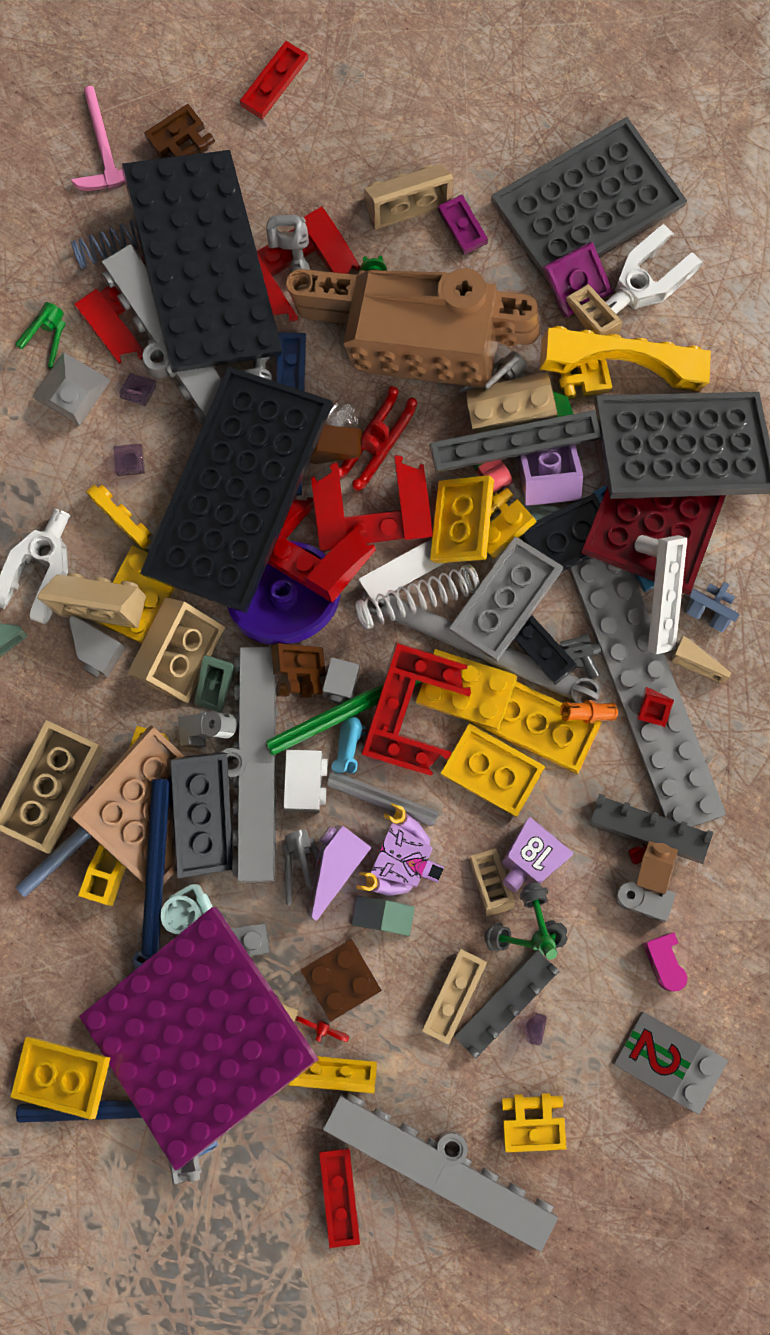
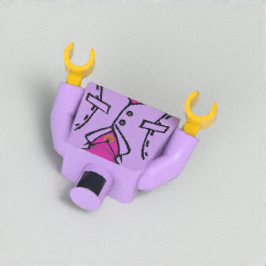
M391 803L390 805L396 809L395 815L391 817L384 813V818L394 823L390 826L372 872L359 873V875L366 877V884L364 886L356 885L359 890L373 891L386 896L408 893L412 887L417 888L421 876L438 883L444 866L428 860L433 848L430 846L429 836L419 822L405 813L403 807Z

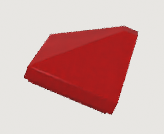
M645 687L637 719L665 727L674 699Z

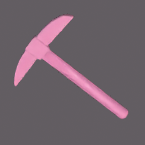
M86 86L84 94L105 170L104 174L71 179V182L77 189L83 191H94L107 187L111 189L122 186L121 184L125 183L122 170L117 171V168H115L94 87Z

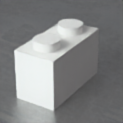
M286 750L285 811L320 812V805H326L327 788H321L322 776H327L328 759H323L322 751Z

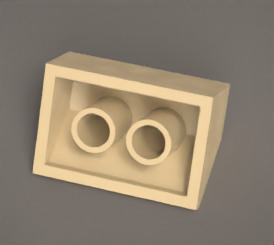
M442 164L435 166L427 165L419 171L410 174L402 173L394 179L385 182H374L364 188V202L374 229L376 230L438 210L439 205L452 200L453 176Z
M548 371L494 383L489 389L477 387L466 390L474 434L558 417Z
M68 573L67 576L56 574L39 592L37 599L59 616L71 617L73 615L78 619L138 628L146 595L138 588L137 584L129 581L115 584L103 577H94V580H90L77 573Z
M165 597L127 674L158 691L188 703L199 681L204 655L212 656L225 627L188 603Z

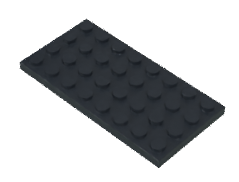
M224 150L122 163V172L172 373L280 356L282 354V347L231 151Z
M228 366L140 574L247 614L333 406L332 401Z

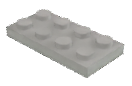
M514 537L449 628L450 631L498 662L561 574L563 566L519 538Z

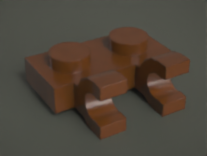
M281 643L271 646L273 674L280 675L281 677L276 686L277 697H288L289 693H299V698H311L312 695L323 694L319 677L326 675L323 647ZM297 676H303V680L300 683V686L297 680Z

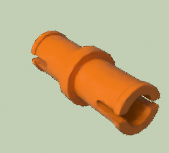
M585 700L583 703L564 702L560 707V715H568L561 717L564 721L582 720L584 723H594L596 720L615 721L618 716V708H615V703H596L593 700Z

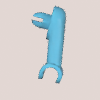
M356 717L345 720L341 725L338 758L333 761L331 767L336 773H355L357 771L358 763L353 759L356 744L360 737L367 733L362 732V729L367 728L361 725L360 720Z

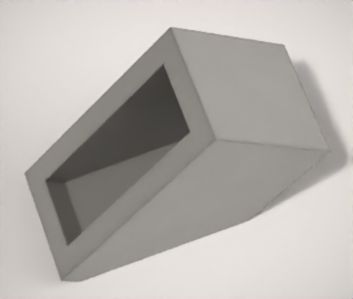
M71 615L69 623L77 657L84 664L82 669L95 677L102 674L108 678L125 651L124 646L117 640Z

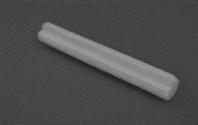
M332 772L327 781V785L330 788L396 812V809L390 804H397L403 807L405 813L413 819L429 826H433L438 816L436 810L358 780Z

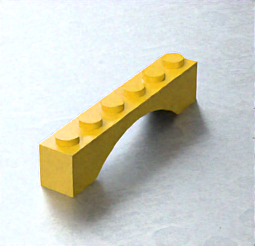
M562 326L548 328L541 339L539 370L568 373L574 368L591 361L610 359L628 361L650 369L675 389L700 392L710 382L711 351L703 350L699 346H675L672 342L654 343L648 342L645 338L626 339L621 338L618 334L598 335L590 330L570 331Z
M136 726L130 747L147 728ZM161 733L169 741V738ZM100 844L88 866L78 896L113 906L126 867Z

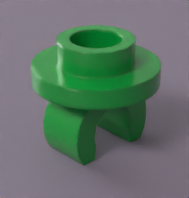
M367 256L363 257L360 271H387V266L383 262L382 256H378V259H368Z

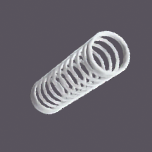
M467 564L462 566L459 572L452 569L449 576L442 572L438 579L435 576H431L428 583L422 579L418 582V586L410 583L407 590L402 586L397 589V593L393 590H388L386 597L378 593L375 600L371 597H367L365 602L361 599L357 600L355 607L358 619L365 630L373 629L374 624L367 608V602L370 599L376 606L378 619L383 625L384 618L378 606V597L381 596L386 601L390 619L394 621L395 615L389 603L390 592L397 598L399 612L405 618V610L399 598L400 589H403L407 594L410 610L415 614L416 607L410 595L411 585L416 588L420 605L426 611L427 605L420 591L421 582L427 585L431 603L436 607L437 600L430 586L431 579H435L438 582L441 599L447 604V594L441 583L442 575L448 578L452 597L457 601L458 593L451 579L452 572L458 574L462 593L468 597V590L474 594L480 586L478 575L473 566ZM468 572L471 574L473 578L475 589L471 584Z

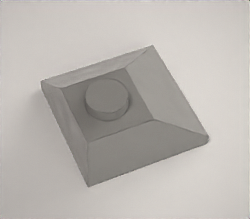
M63 352L33 395V398L80 426L110 383V379Z

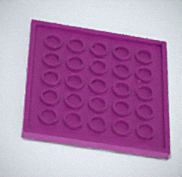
M211 907L79 1016L103 1056L110 1057L109 1065L175 1171L184 1167L319 1060L217 907Z

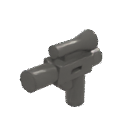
M588 633L560 642L562 648H568L564 651L577 664V668L584 667L590 679L600 676L592 656L601 654V648L599 643L590 644Z

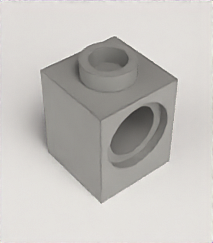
M331 657L323 687V695L328 697L327 700L329 702L342 704L353 698L360 672V664Z

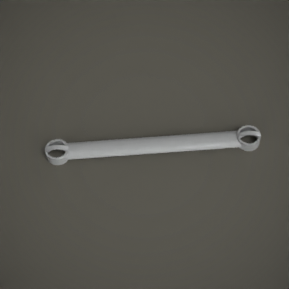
M364 590L362 594V600L364 602L365 597H369L366 590ZM389 594V603L395 615L394 621L571 699L572 703H582L577 700L574 691H579L592 697L595 702L598 700L600 695L599 686L592 679H579L568 674L558 684L554 685L528 655L510 647L506 649L499 661L496 662L452 633L449 628L453 622L427 610L424 611L418 606H415L416 613L413 614L409 603L400 599L406 614L405 618H403L398 609L397 598ZM383 598L379 599L378 602L384 605L380 608L382 615L390 618L386 601ZM367 606L370 614L377 615L376 609H371ZM578 684H587L591 686L594 691L583 686H580Z

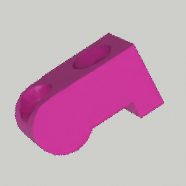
M671 932L642 943L659 985L667 991L675 992L683 989L687 984L688 978L685 970L678 965L671 947L679 944L675 933Z

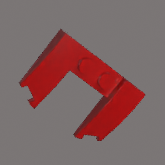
M323 206L304 216L308 229L309 245L303 248V257L316 251L330 272L348 274L352 267L359 271V263ZM266 245L257 251L273 316L288 314L289 322H295L298 320V316L273 276L289 267L293 260L292 250L279 247L269 248Z
M142 255L141 259L143 264L145 265L144 257ZM107 286L100 292L96 288L74 304L78 314L118 364L122 363L121 355L137 352L139 360L143 359V348L119 318V315L126 311L117 298V295L120 293L115 286L112 288Z
M394 455L400 510L344 516L338 462L329 465L332 472L319 481L314 476L311 477L320 551L333 549L359 524L366 531V535L362 536L366 543L433 537L424 464L420 463L417 469L403 464L402 456Z
M307 497L306 501L293 500L267 564L333 603L376 551L374 544L367 545L362 537L366 535V531L359 524L322 560L287 540L288 536L314 507L313 497Z
M396 642L374 715L364 739L361 754L432 776L434 773L429 767L441 755L447 760L452 752L399 734L416 680L470 697L471 689L470 687H463L461 670L467 669V665Z

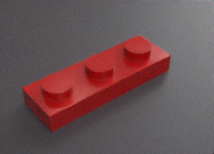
M285 41L240 99L241 107L263 120L308 61V54Z
M350 1147L320 1151L329 1248L360 1245Z

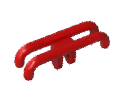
M396 386L388 388L385 400L362 433L360 456L364 450L374 456L360 477L353 480L352 487L355 491H361L367 486L416 411L417 400L414 397H410L402 414L389 432V427L383 421L397 400L399 390ZM359 457L346 459L338 467L340 480L348 475Z

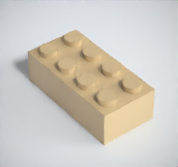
M46 720L0 809V831L45 853L51 854L54 852L71 818L69 814L76 808L105 749L99 744Z

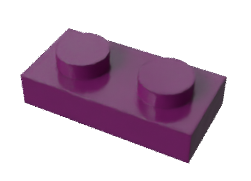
M463 195L438 206L439 214L463 255L488 244L486 234Z

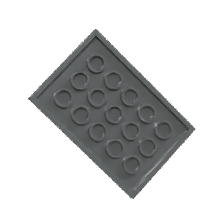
M628 117L623 118L491 195L492 203L547 283L548 280L542 266L588 242H593L600 257L681 209L687 203L684 195Z
M759 392L596 395L594 404L601 433L600 441L610 499L770 494V439Z

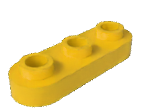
M93 484L88 488L85 493L137 546L145 550L151 543L149 539L152 536L151 532L142 523L136 525L130 519L133 515L123 504L116 506L110 500L113 495L102 484L99 487Z

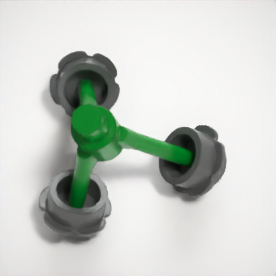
M530 883L525 885L520 893V900H523L524 906L527 908L534 907L539 929L534 933L532 940L511 937L510 929L504 927L502 923L496 922L485 932L484 938L489 950L496 952L504 951L510 944L538 950L540 954L545 955L549 960L556 958L558 954L556 949L563 947L567 942V929L562 923H556L554 920L544 922L540 906L548 901L546 896L548 889L546 887L543 888L540 883Z

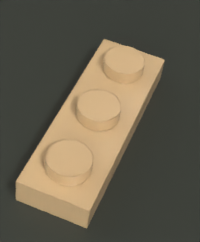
M462 949L459 950L422 1032L448 1045L450 1044L485 969L486 961Z

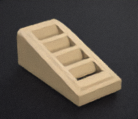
M589 284L566 297L567 303L586 330L605 336L608 334H620L623 321ZM586 298L590 299V301H588L587 303L583 305L580 304V302H582ZM593 307L596 308L595 310H593V311L590 312V313L587 312L588 310L592 309ZM600 316H602V319H600V320L597 321V322L595 321V319H597V318H599Z
M684 635L678 641L676 650H674L670 659L671 662L720 684L729 679L731 675L729 670Z
M497 848L470 855V865L486 916L514 909L515 900L512 892L502 882L506 874ZM494 861L495 865L483 869L478 867L480 864ZM496 872L498 874V876L490 879H482V877L486 875H490ZM501 884L499 889L486 891V888ZM504 896L503 899L490 902L492 899Z

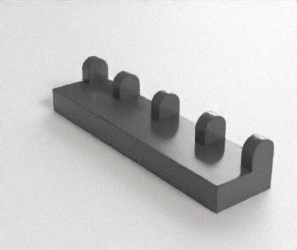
M599 793L596 807L590 820V826L648 845L649 841L664 843L671 848L678 849L677 856L700 864L704 863L713 831L708 830L705 832L688 826L686 822L682 821L679 823L661 817L659 813H649L631 807L630 803L625 802L623 804L605 798V795Z
M536 950L454 1037L477 1059L488 1045L499 1036L510 1022L520 1014L560 971Z

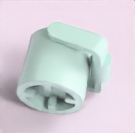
M192 884L168 897L169 900L164 903L161 909L160 918L162 925L167 931L179 935L213 906L207 894L203 893L200 885ZM193 890L197 897V902L183 895Z

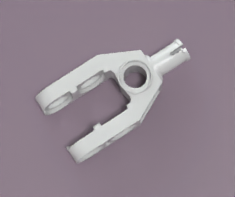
M663 224L628 254L615 289L616 293L605 302L616 314L626 305H630L633 309H638L663 302L691 278L703 264V261L692 252L658 282L653 281L648 272L639 267L649 257L652 259L656 255L657 250L666 243L671 235L674 236V233L666 225ZM631 284H638L641 289L634 288Z
M53 508L45 531L34 530L10 551L0 573V608L5 609L14 590H18L20 586L18 581L25 565L34 560L49 568L32 605L30 619L42 624H46L50 620L53 611L37 598L39 592L56 574L64 576L68 574L67 546L61 538L67 521L70 519L68 513L62 510L59 512V509ZM44 546H51L49 554L40 556V550Z

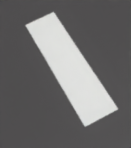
M432 539L359 578L369 597L375 600L378 593L386 596L388 590L395 591L400 586L403 587L444 564H435L430 560Z

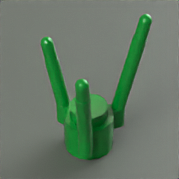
M45 302L33 322L15 343L16 347L23 349L39 327L48 332L56 329L48 362V368H53L61 333L66 325L61 320L64 312L58 306Z

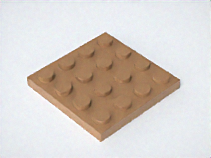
M151 725L69 814L78 825L144 885L146 883L152 780L156 778L168 780L167 759L185 757ZM169 804L163 885L173 874Z

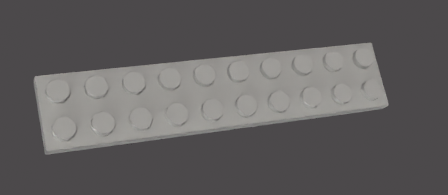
M590 558L571 567L569 571L596 642L600 645L601 655L663 817L679 823L683 821L688 823V826L694 827L725 816V809L664 653L654 654L648 652L651 618L633 573L595 558ZM645 687L674 699L665 727L637 719Z

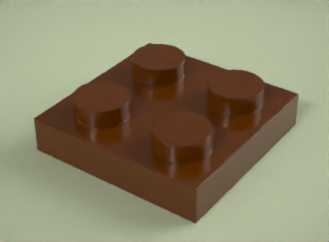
M352 939L300 969L330 1022L382 991Z

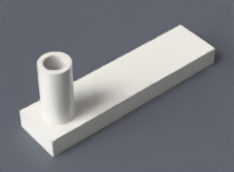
M641 535L635 542L637 552L657 557L648 652L654 654L676 650L687 537L679 535L659 540Z

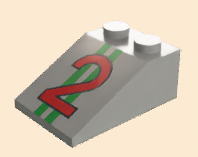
M642 1012L617 1056L614 1065L699 1115L728 1060Z

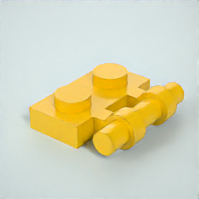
M606 359L591 361L578 366V374L572 375L571 371L560 373V389L564 390V394L568 399L576 396L575 386L582 387L583 396L609 393L613 388Z
M507 487L499 495L495 493L492 496L491 515L498 509L502 511L489 526L487 552L493 559L509 546L514 537L519 538L537 522L518 499L510 506L506 504L514 496Z
M541 1093L540 1096L523 1097V1094H514L513 1098H502V1111L514 1110L515 1119L503 1120L505 1152L567 1150L565 1118L552 1117V1108H563L562 1095L551 1096L550 1093ZM541 1109L542 1118L525 1119L524 1110Z

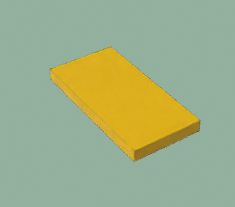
M516 681L499 730L496 731L475 723L473 725L572 773L578 774L602 721L596 720L594 723H584L582 720L564 721L561 717L568 715H560L562 702Z

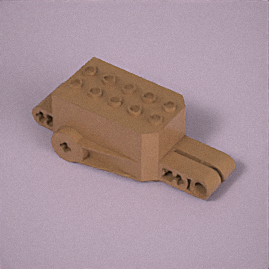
M460 268L451 273L361 270L358 275L297 269L291 272L286 280L287 289L298 314L302 318L347 324L343 344L351 365L368 374L485 388L484 385L492 378L498 342L505 346H515L516 344L529 345L534 343L540 335L538 305L532 296L497 291L496 284L485 283L482 275L476 270L469 268Z

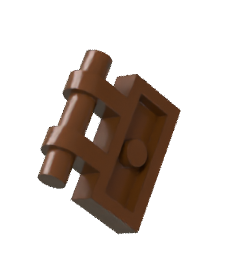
M186 104L144 132L145 138L160 157L169 152L173 157L204 153L208 150V146L215 142L210 132L203 137L198 134L205 129L204 123L189 104ZM190 139L192 144L181 151L178 146Z

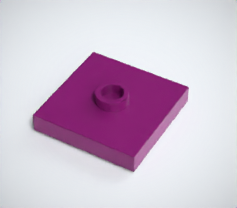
M588 242L542 266L563 318L575 314L567 303L566 297L587 284L602 299L614 293L593 242ZM586 298L580 304L583 305L590 301V299Z

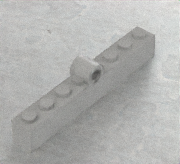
M130 244L102 261L105 270L102 276L110 288L115 286L120 293L117 295V298L125 310L130 308L135 317L132 320L139 332L145 331L150 338L147 341L148 346L143 351V361L148 374L154 378H164L168 375L170 378L176 377L181 384L178 386V390L186 401L191 399L196 407L193 409V412L199 422L203 424L222 380L213 367L172 373L147 269ZM156 358L163 359L160 363L153 362Z
M240 647V656H235V673H240V684H235L234 687L235 701H239V713H234L236 730H239V741H234V748L222 751L227 753L228 762L232 759L239 760V765L236 769H228L229 780L233 781L234 788H239V799L233 800V816L238 817V829H233V846H238V858H233L232 870L233 876H238L240 883L276 882V755H271L268 752L265 743L268 739L276 736L277 675L273 674L271 647Z
M350 1092L347 1097L342 1094L340 1095L323 1128L324 1131L542 1252L558 1220V1216L552 1212L553 1205L541 1198H537L536 1202L525 1197L526 1190L510 1182L509 1186L498 1181L500 1176L483 1167L482 1171H479L470 1166L472 1160L466 1157L468 1148L465 1139L460 1133L449 1130L443 1132L437 1140L429 1137L428 1141H425L416 1136L418 1130L404 1122H402L401 1126H398L390 1121L392 1116L376 1107L373 1112L364 1107L365 1101ZM450 1141L456 1142L459 1146L454 1154L445 1152V1145Z

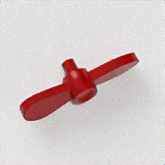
M296 1016L295 1021L315 1029L317 1033L315 1040L321 1042L322 1036L327 1034L344 1042H348L350 1038L344 1032L329 1028L330 1025L326 1022L319 1021L316 1024Z

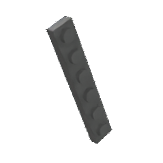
M591 410L432 442L429 447L435 473L595 441L601 438L596 412Z

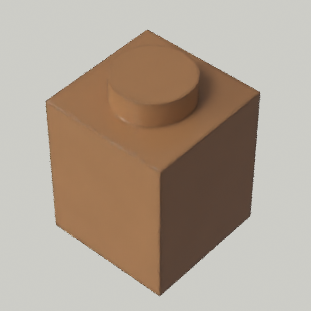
M649 841L643 856L636 885L666 894L678 849L671 848L664 843Z

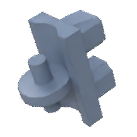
M723 582L720 588L711 583L708 585L706 591L715 595L713 599L694 588L689 594L691 599L685 612L699 620L706 607L716 611L709 626L721 633L730 625L731 621L736 622L739 617L738 612L720 603L722 599L731 604L735 596L726 592L729 586L726 582Z

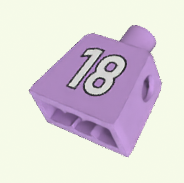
M529 817L520 828L502 860V864L510 870L502 882L510 891L515 893L523 883L526 885L542 883L573 855V852Z

